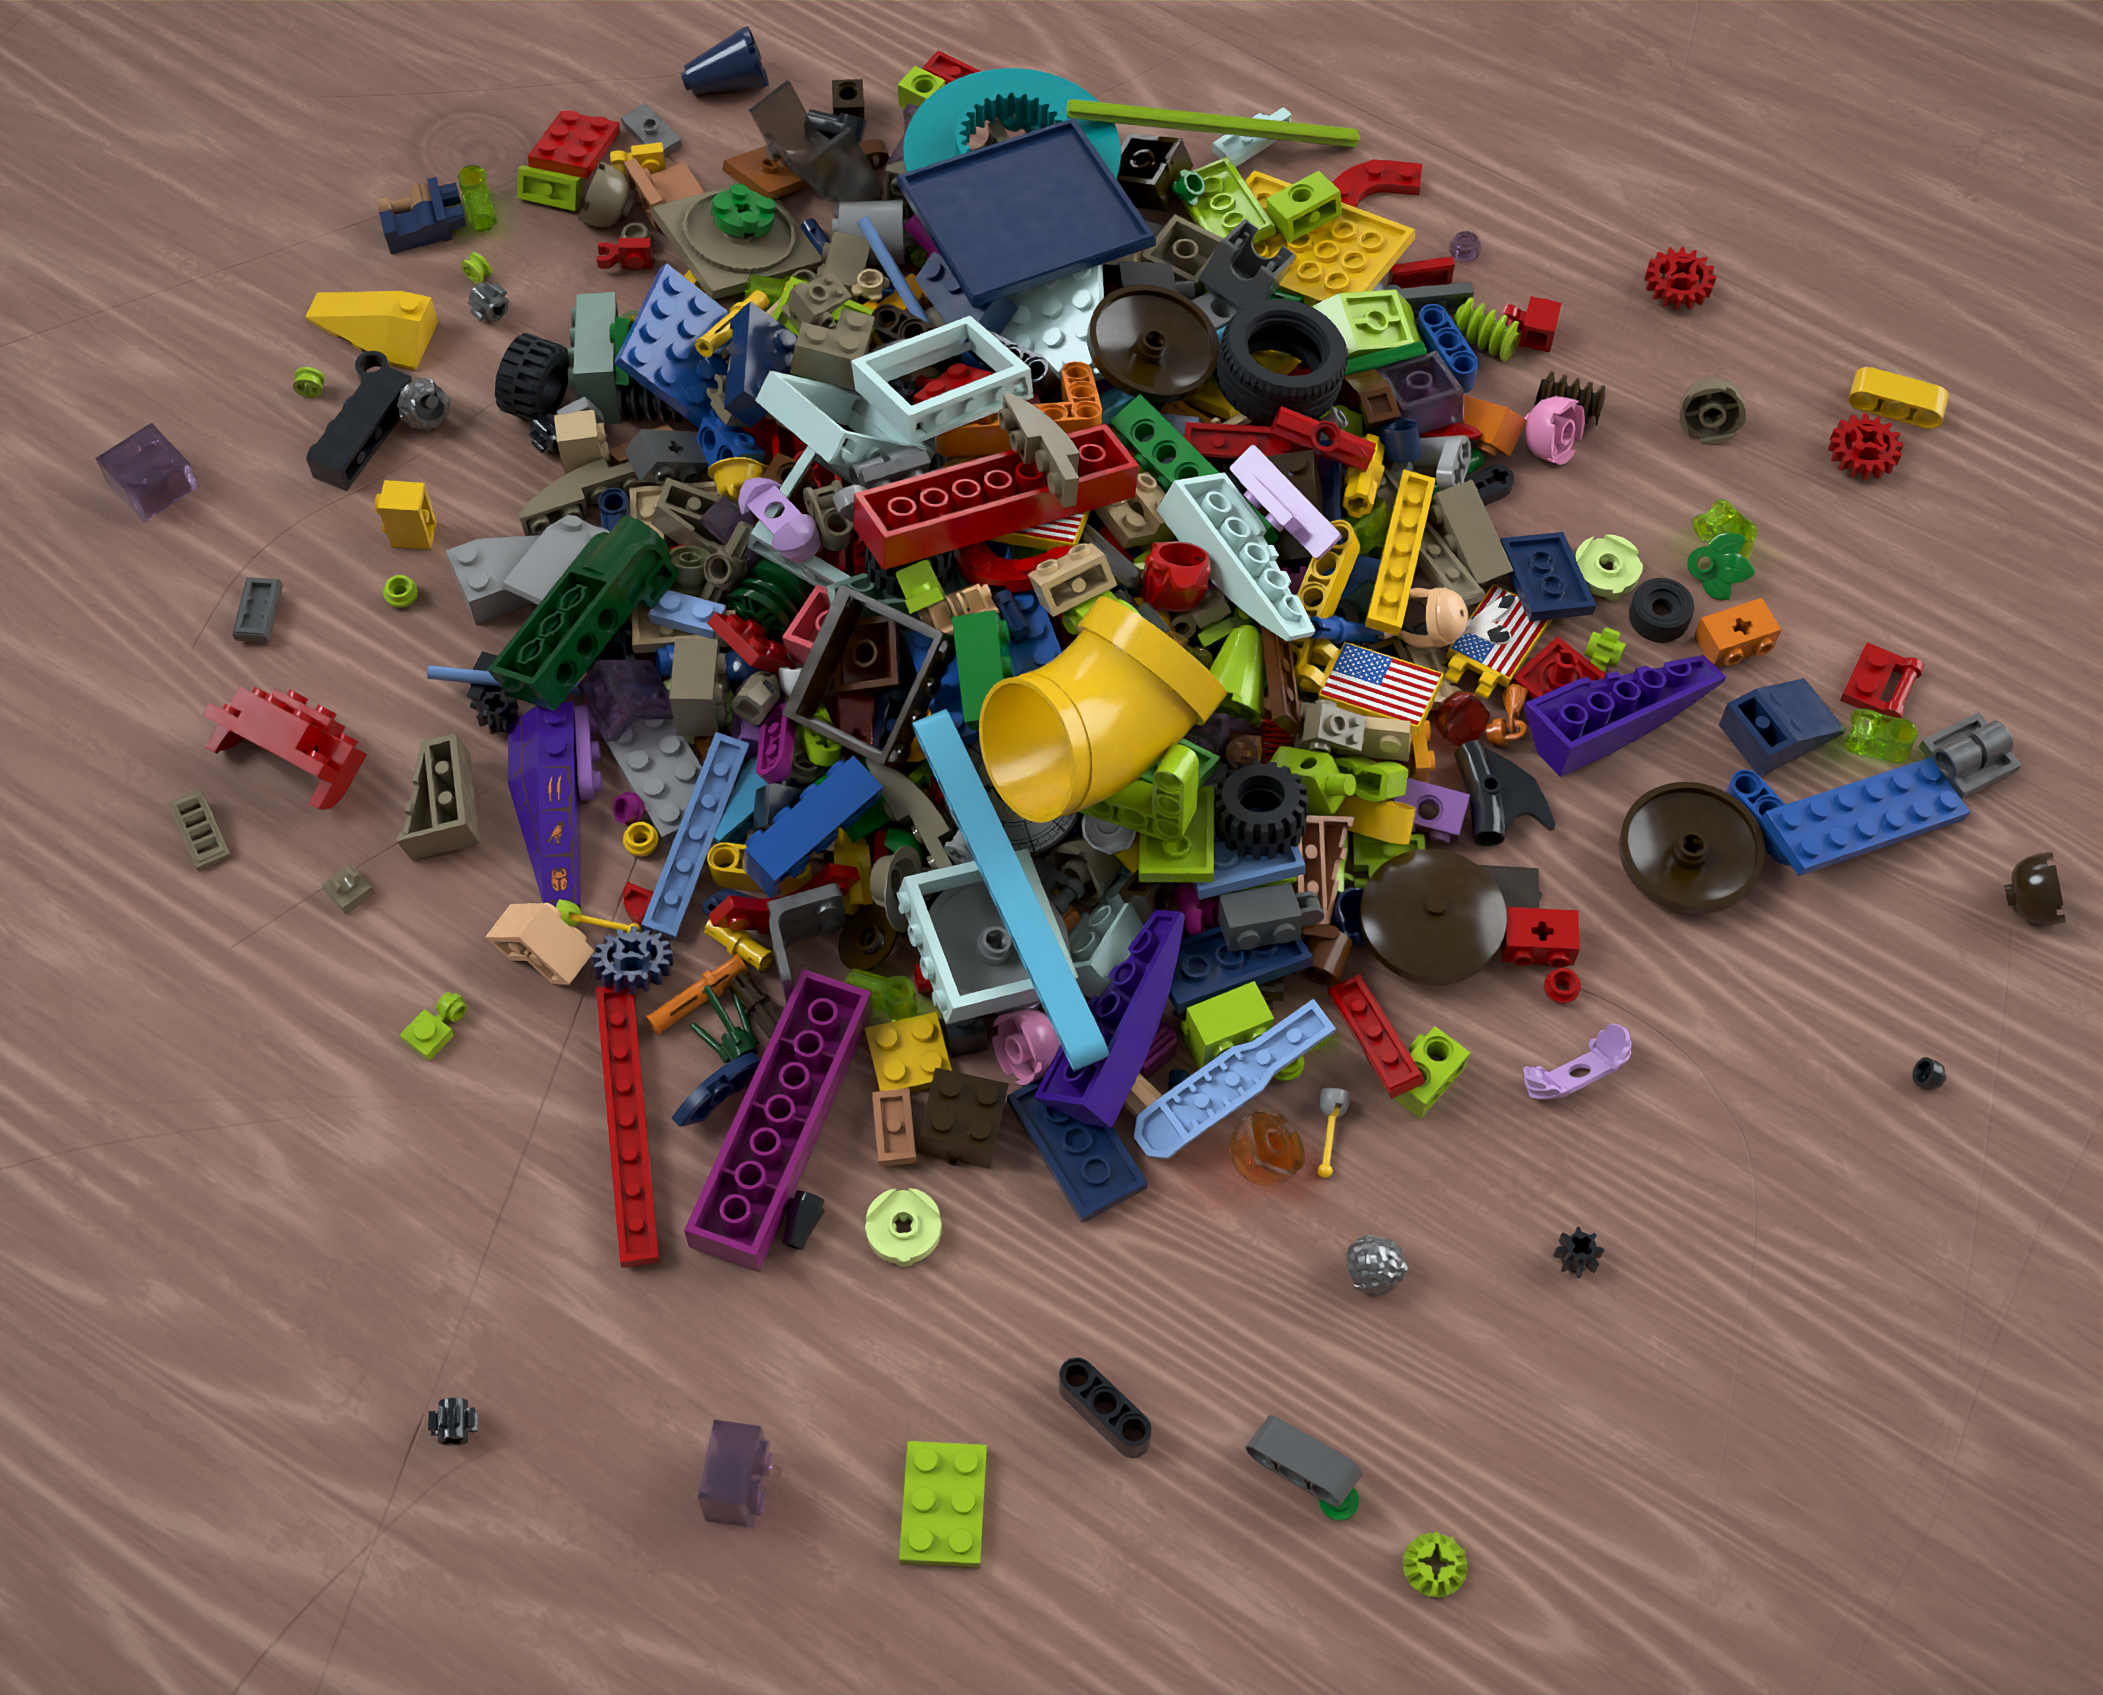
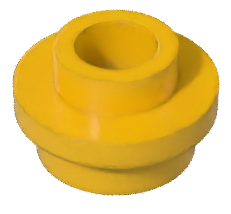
M635 822L625 831L623 844L626 851L631 855L643 857L656 850L659 844V836L656 829L648 823ZM638 839H647L644 843H636Z

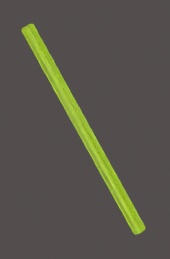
M1075 99L1068 100L1066 106V115L1069 119L1075 118L1078 120L1353 148L1357 146L1360 139L1358 130L1354 128Z

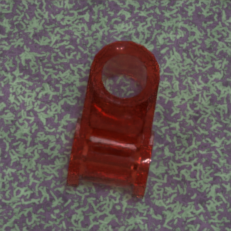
M838 693V728L871 744L872 724L874 721V693ZM842 745L841 754L847 760L853 755L857 760L864 757Z

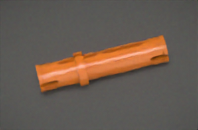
M737 954L733 955L731 959L712 972L707 970L702 973V978L651 1014L646 1015L647 1022L657 1035L662 1034L664 1030L709 1000L705 991H703L704 986L709 985L717 998L724 994L723 990L728 987V983L733 977L738 980L740 979L737 975L742 971L749 972L747 966Z

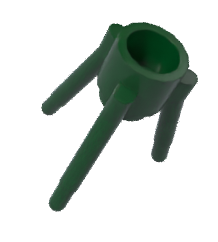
M706 985L704 986V991L727 1030L721 1037L723 1041L722 1046L697 1023L692 1022L690 1028L718 1053L723 1063L751 1052L756 1055L759 1041L752 1031L741 1000L730 988L743 1030L739 1026L734 1027L712 988Z

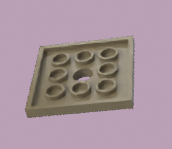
M730 186L652 206V218L706 294L713 300L790 279L798 270L806 269L816 272L818 267H821L822 263H824L821 261L822 257L779 198L773 199L775 202V218L771 231L764 236L755 238V233H747L748 236L744 238L729 235L717 228L713 222L714 216L711 215L713 198L722 191L730 190Z

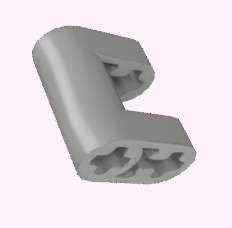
M1465 435L1420 438L1421 457L1411 462L1400 463L1394 461L1390 473L1399 484L1403 469L1421 474L1422 468L1437 467L1436 481L1440 491L1464 483L1471 458L1469 438Z

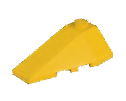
M404 291L317 292L305 316L306 321L335 337L341 336L350 341L353 347L361 352L363 350L379 351L387 357L389 366L412 371L417 370L438 324L431 297Z

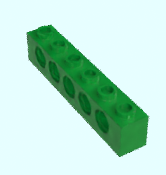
M1141 394L1110 420L1116 432V437L1127 450L1130 448L1136 454L1134 459L1145 472L1152 470L1158 476L1155 480L1166 493L1174 480L1219 473ZM1154 435L1149 441L1141 442L1144 437ZM1175 456L1172 462L1163 464L1166 458ZM1244 497L1266 529L1264 538L1267 544L1272 545L1278 540L1273 525Z

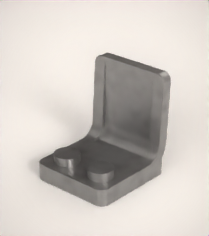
M837 883L767 902L775 961L785 1003H787L793 990L785 949L792 943L819 935H834L840 929H843L846 924L843 897Z

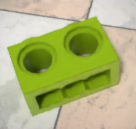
M1436 1026L1426 1036L1423 1033L1418 1035L1409 1048L1410 1056L1422 1073L1425 1084L1393 1098L1420 1119L1423 1118L1463 1072L1471 1053ZM1438 1054L1444 1060L1434 1061L1428 1055Z

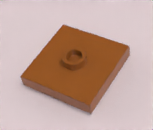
M767 145L724 160L722 168L725 173L748 187L749 190L772 200L808 187L811 179L808 174Z

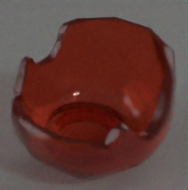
M1460 690L1452 693L1441 702L1435 713L1436 728L1446 740L1459 747L1469 741L1477 740L1487 727L1490 711L1475 694L1470 691Z

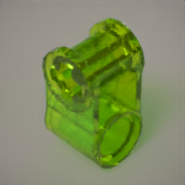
M1382 498L1374 499V505L1370 514H1365L1360 518L1350 515L1343 518L1344 521L1352 526L1359 540V554L1361 555L1368 553L1373 547L1386 539L1391 517ZM1343 538V543H1345L1348 538Z
M1718 499L1713 502L1710 510L1704 514H1698L1692 519L1695 533L1709 544L1717 535L1723 533H1738L1745 536L1744 545L1738 554L1747 560L1750 558L1758 533L1757 527L1753 522L1735 510L1729 502L1724 499Z
M1857 709L1850 715L1852 727L1850 735H1847L1845 738L1844 746L1848 751L1856 755H1866L1891 763H1901L1908 759L1917 739L1918 730L1909 720L1879 714L1868 709Z

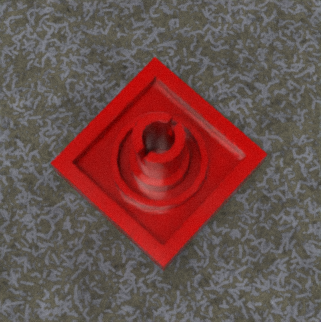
M1557 636L1513 676L1511 685L1516 684L1528 690L1526 697L1533 700L1577 679L1589 677L1591 681L1604 679L1605 673Z

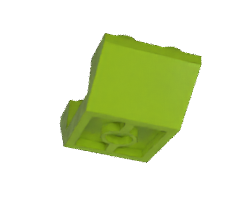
M1396 289L1338 293L1311 306L1326 315L1337 326L1345 339L1349 355L1348 359L1416 341L1423 342L1410 304ZM1426 353L1424 360L1406 365L1427 364L1430 361L1428 354Z

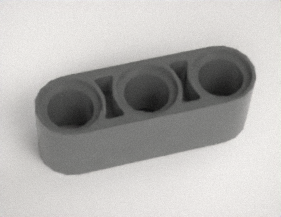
M1272 1415L1266 1418L1245 1447L1247 1453L1259 1464L1334 1507L1341 1506L1362 1476L1361 1469L1351 1459Z

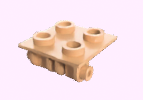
M978 583L948 594L943 600L916 612L922 622L953 636L952 617L995 610L998 614L999 610L991 599L992 595L988 585L980 586Z

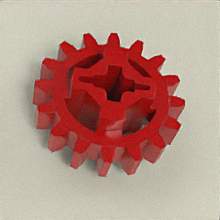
M1669 247L1666 255L1659 251L1655 259H1650L1644 281H1647L1646 290L1654 291L1653 300L1664 299V307L1668 306L1669 303H1674L1675 309L1679 310L1681 304H1685L1690 310L1693 308L1694 302L1703 305L1705 297L1710 298L1716 276L1712 275L1714 266H1706L1708 258L1706 256L1700 259L1697 258L1696 250L1688 254L1685 247H1681L1679 252H1675Z
M1867 413L1863 414L1861 420H1858L1854 414L1850 415L1848 422L1840 420L1837 428L1833 429L1828 446V451L1833 452L1831 461L1841 462L1840 471L1847 468L1850 469V477L1854 478L1857 473H1861L1864 480H1868L1870 474H1873L1877 479H1881L1884 472L1892 473L1894 466L1898 465L1902 456L1901 450L1904 444L1898 441L1901 435L1900 432L1890 431L1892 423L1882 425L1880 423V416H1877L1873 421L1869 420Z

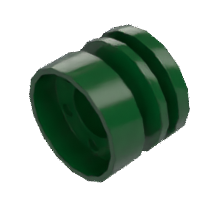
M761 555L750 569L747 579L740 582L738 588L734 590L727 602L729 610H735L738 617L744 621L749 619L755 620L766 629L764 635L770 641L774 640L782 644L784 643L783 635L815 586Z

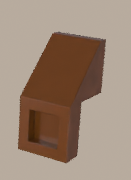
M1375 369L1344 376L1343 384L1351 408H1360L1367 429L1399 420L1401 415L1391 386Z

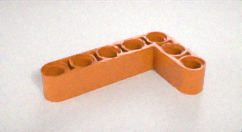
M1069 362L1062 367V402L1032 404L1049 416L1066 434L1102 425V407L1091 367L1083 362ZM998 412L935 436L936 452L946 457L997 454L1012 450L1007 431L1002 430L1000 427Z

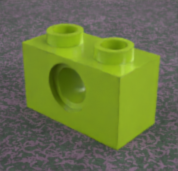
M1319 170L1266 198L1267 215L1275 225V229L1289 243L1342 215L1340 190Z

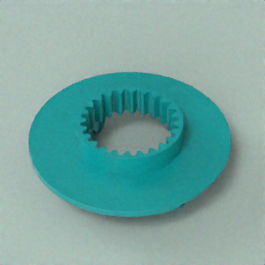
M1001 68L966 75L934 92L915 112L904 138L903 156L905 171L907 173L970 152V146L967 145L970 142V134H976V126L984 128L986 120L995 123L997 118L1001 121L1003 127L1009 131L1017 132L1022 129L1029 133L1069 120L1066 115V106L1070 99L1099 101L1077 84L1065 78L1038 70ZM1075 119L1117 179L1121 161V145L1115 124Z

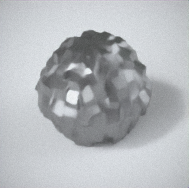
M420 377L410 384H406L404 388H401L397 407L399 408L401 420L410 427L432 430L433 428L436 429L447 418V415H449V405L452 400L440 386L436 385L432 378Z
M1365 1235L1359 1237L1348 1248V1270L1355 1289L1363 1293L1384 1296L1394 1290L1399 1282H1402L1405 1273L1409 1270L1403 1256L1402 1247L1398 1246L1391 1239Z

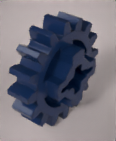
M636 926L631 927L630 933H624L623 930L617 929L616 937L605 935V944H596V953L592 954L596 979H602L605 988L614 984L615 992L617 993L622 991L623 988H629L630 994H634L637 987H642L646 992L650 991L649 984L653 982L656 985H661L662 976H670V967L674 964L670 942L663 941V934L657 933L651 936L650 928L644 929L642 933L637 932Z

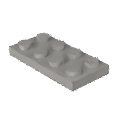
M661 702L601 730L600 734L633 793H637L643 800L645 813L664 844L675 839L702 766L684 736H677L674 720L664 703Z

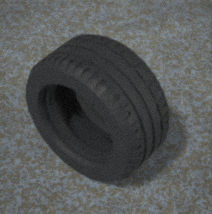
M1286 299L1259 301L1241 309L1228 321L1217 355L1216 382L1225 399L1235 410L1261 424L1272 426L1281 406L1316 420L1332 408L1338 397L1348 365V349L1345 339L1337 326L1326 315L1315 308L1301 302ZM1271 350L1287 353L1304 362L1312 373L1299 376L1274 373L1259 365L1250 354L1257 351Z

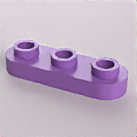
M590 705L575 706L574 713L579 794L581 801L595 800L596 792L603 791L601 772L595 771V762L601 761L599 741H594L593 732H599L598 712L591 711Z

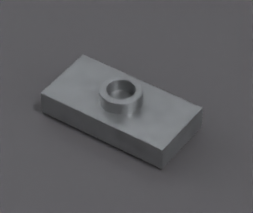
M646 103L620 117L622 126L641 145L662 142L664 157L682 147L680 137Z

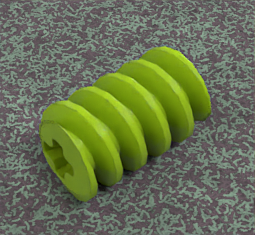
M1470 297L1459 307L1452 319L1463 337L1466 336L1468 343L1474 344L1477 342V346L1481 350L1489 347L1490 355L1496 356L1500 353V359L1503 362L1507 361L1514 353L1521 339V333L1517 332L1519 322L1514 321L1507 327L1508 316L1503 315L1496 321L1495 309L1484 315L1485 304L1481 303L1476 309H1473L1474 298Z

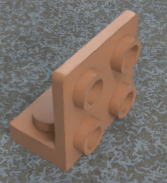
M636 158L624 162L630 191L655 230L660 229V227L651 216L652 206L705 193L685 162L678 163L654 174H650L647 168L642 169Z

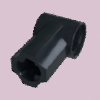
M810 109L803 119V135L812 139L830 142L834 146L847 149L853 144L862 142L867 121L849 114L840 113V116Z

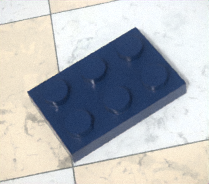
M1564 532L1500 538V542L1513 569L1510 578L1529 621L1594 614L1596 603Z

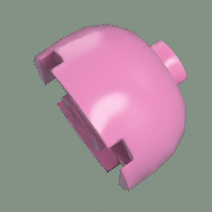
M1558 396L1541 400L1525 416L1524 419L1527 420L1523 428L1525 440L1529 450L1535 456L1558 465L1567 463L1573 457L1576 450H1570V448L1573 446L1575 439L1581 441L1585 425L1584 408L1576 404L1579 401Z
M1029 1008L1000 1015L993 1024V1027L999 1026L998 1035L992 1037V1044L1002 1070L1007 1076L1014 1072L1016 1077L1020 1079L1015 1082L1019 1085H1028L1044 1077L1061 1045L1048 1017L1038 1010Z

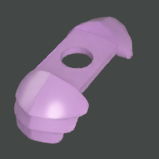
M769 478L745 480L740 489L738 499L741 513L745 514L751 511L774 536L771 542L772 547L775 550H779L785 558H790L793 562L799 563L813 557L821 546L820 532L815 525V520L810 515L801 514L779 490L782 485ZM780 504L785 507L783 514L777 518H768L766 516V511L772 505Z
M1614 1023L1609 1024L1606 1029L1598 1033L1597 1038L1590 1039L1588 1042L1590 1052L1550 1072L1541 1066L1536 1068L1523 1067L1524 1082L1529 1096L1547 1101L1564 1098L1611 1073H1615L1624 1066L1632 1053V1042L1628 1030ZM1577 1068H1587L1590 1070V1073L1584 1077L1577 1078L1570 1075Z

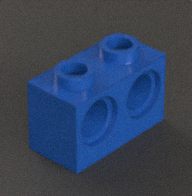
M719 416L703 417L696 440L708 461V468L717 461L735 457L751 458L762 464L766 453L755 443V439L748 435L741 427L725 425Z

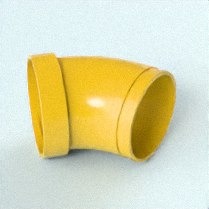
M1100 596L1076 626V630L1079 633L1078 637L1061 654L1036 670L999 681L990 689L983 702L979 720V739L985 767L1001 798L1014 812L1027 820L1037 823L1049 822L1091 807L1120 792L1161 761L1168 747L1178 744L1194 724L1204 725L1227 694L1216 677L1181 645L1139 614L1108 597Z

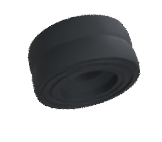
M1668 578L1647 580L1637 588L1633 595L1629 608L1630 623L1634 630L1647 640L1661 643L1676 640L1685 633L1694 612L1692 595L1685 586L1675 580ZM1658 604L1668 607L1670 614L1666 616L1658 615L1653 611L1652 607Z

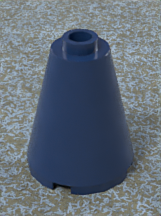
M749 26L739 29L685 64V72L681 73L686 90L692 89L695 95L769 86L768 76L765 68H763L762 58Z

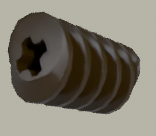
M1550 371L1547 377L1541 380L1534 407L1541 400L1555 396L1579 401L1576 403L1577 405L1584 408L1585 424H1588L1591 418L1595 416L1597 427L1606 398V386L1601 385L1595 393L1593 392V382L1589 381L1584 389H1581L1580 379L1576 378L1571 386H1569L1567 375L1563 374L1561 379L1555 382V373Z

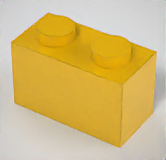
M384 480L381 494L378 493L375 498V511L381 516L382 531L387 534L391 547L431 550L437 521L425 483Z

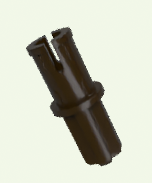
M742 971L737 975L745 987L743 988L735 977L729 981L728 986L746 1007L744 1010L745 1014L751 1015L765 1035L771 1039L780 1016L769 1003L771 1000L770 996L761 992L748 971Z

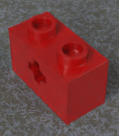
M1506 907L1507 924L1501 944V962H1512V964L1517 966H1528L1530 964H1548L1554 968H1563L1568 965L1574 966L1580 951L1578 910Z

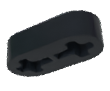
M1496 464L1466 477L1464 482L1473 480L1484 506H1487L1510 494L1514 482V474L1508 467Z

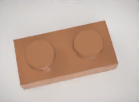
M909 1088L872 1092L879 1167L917 1163Z

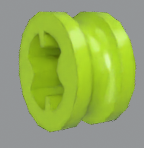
M472 252L469 255V260L465 259L460 263L463 273L477 285L484 282V277L492 275V268L489 263L476 252Z
M312 367L298 368L295 372V380L292 386L294 391L307 398L320 396L323 391L324 374Z

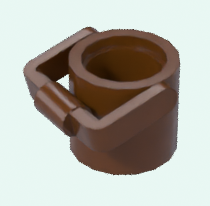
M1315 924L1301 927V939L1312 954L1313 961L1311 967L1296 972L1303 978L1317 984L1326 986L1338 984L1353 946L1352 940L1340 932L1336 926Z

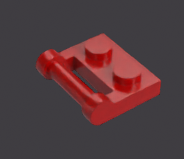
M1866 642L1840 701L1887 721L1900 722L1905 713L1903 706L1915 679L1922 675L1925 665L1918 658H1905ZM1895 671L1902 674L1889 702L1880 700L1891 672Z

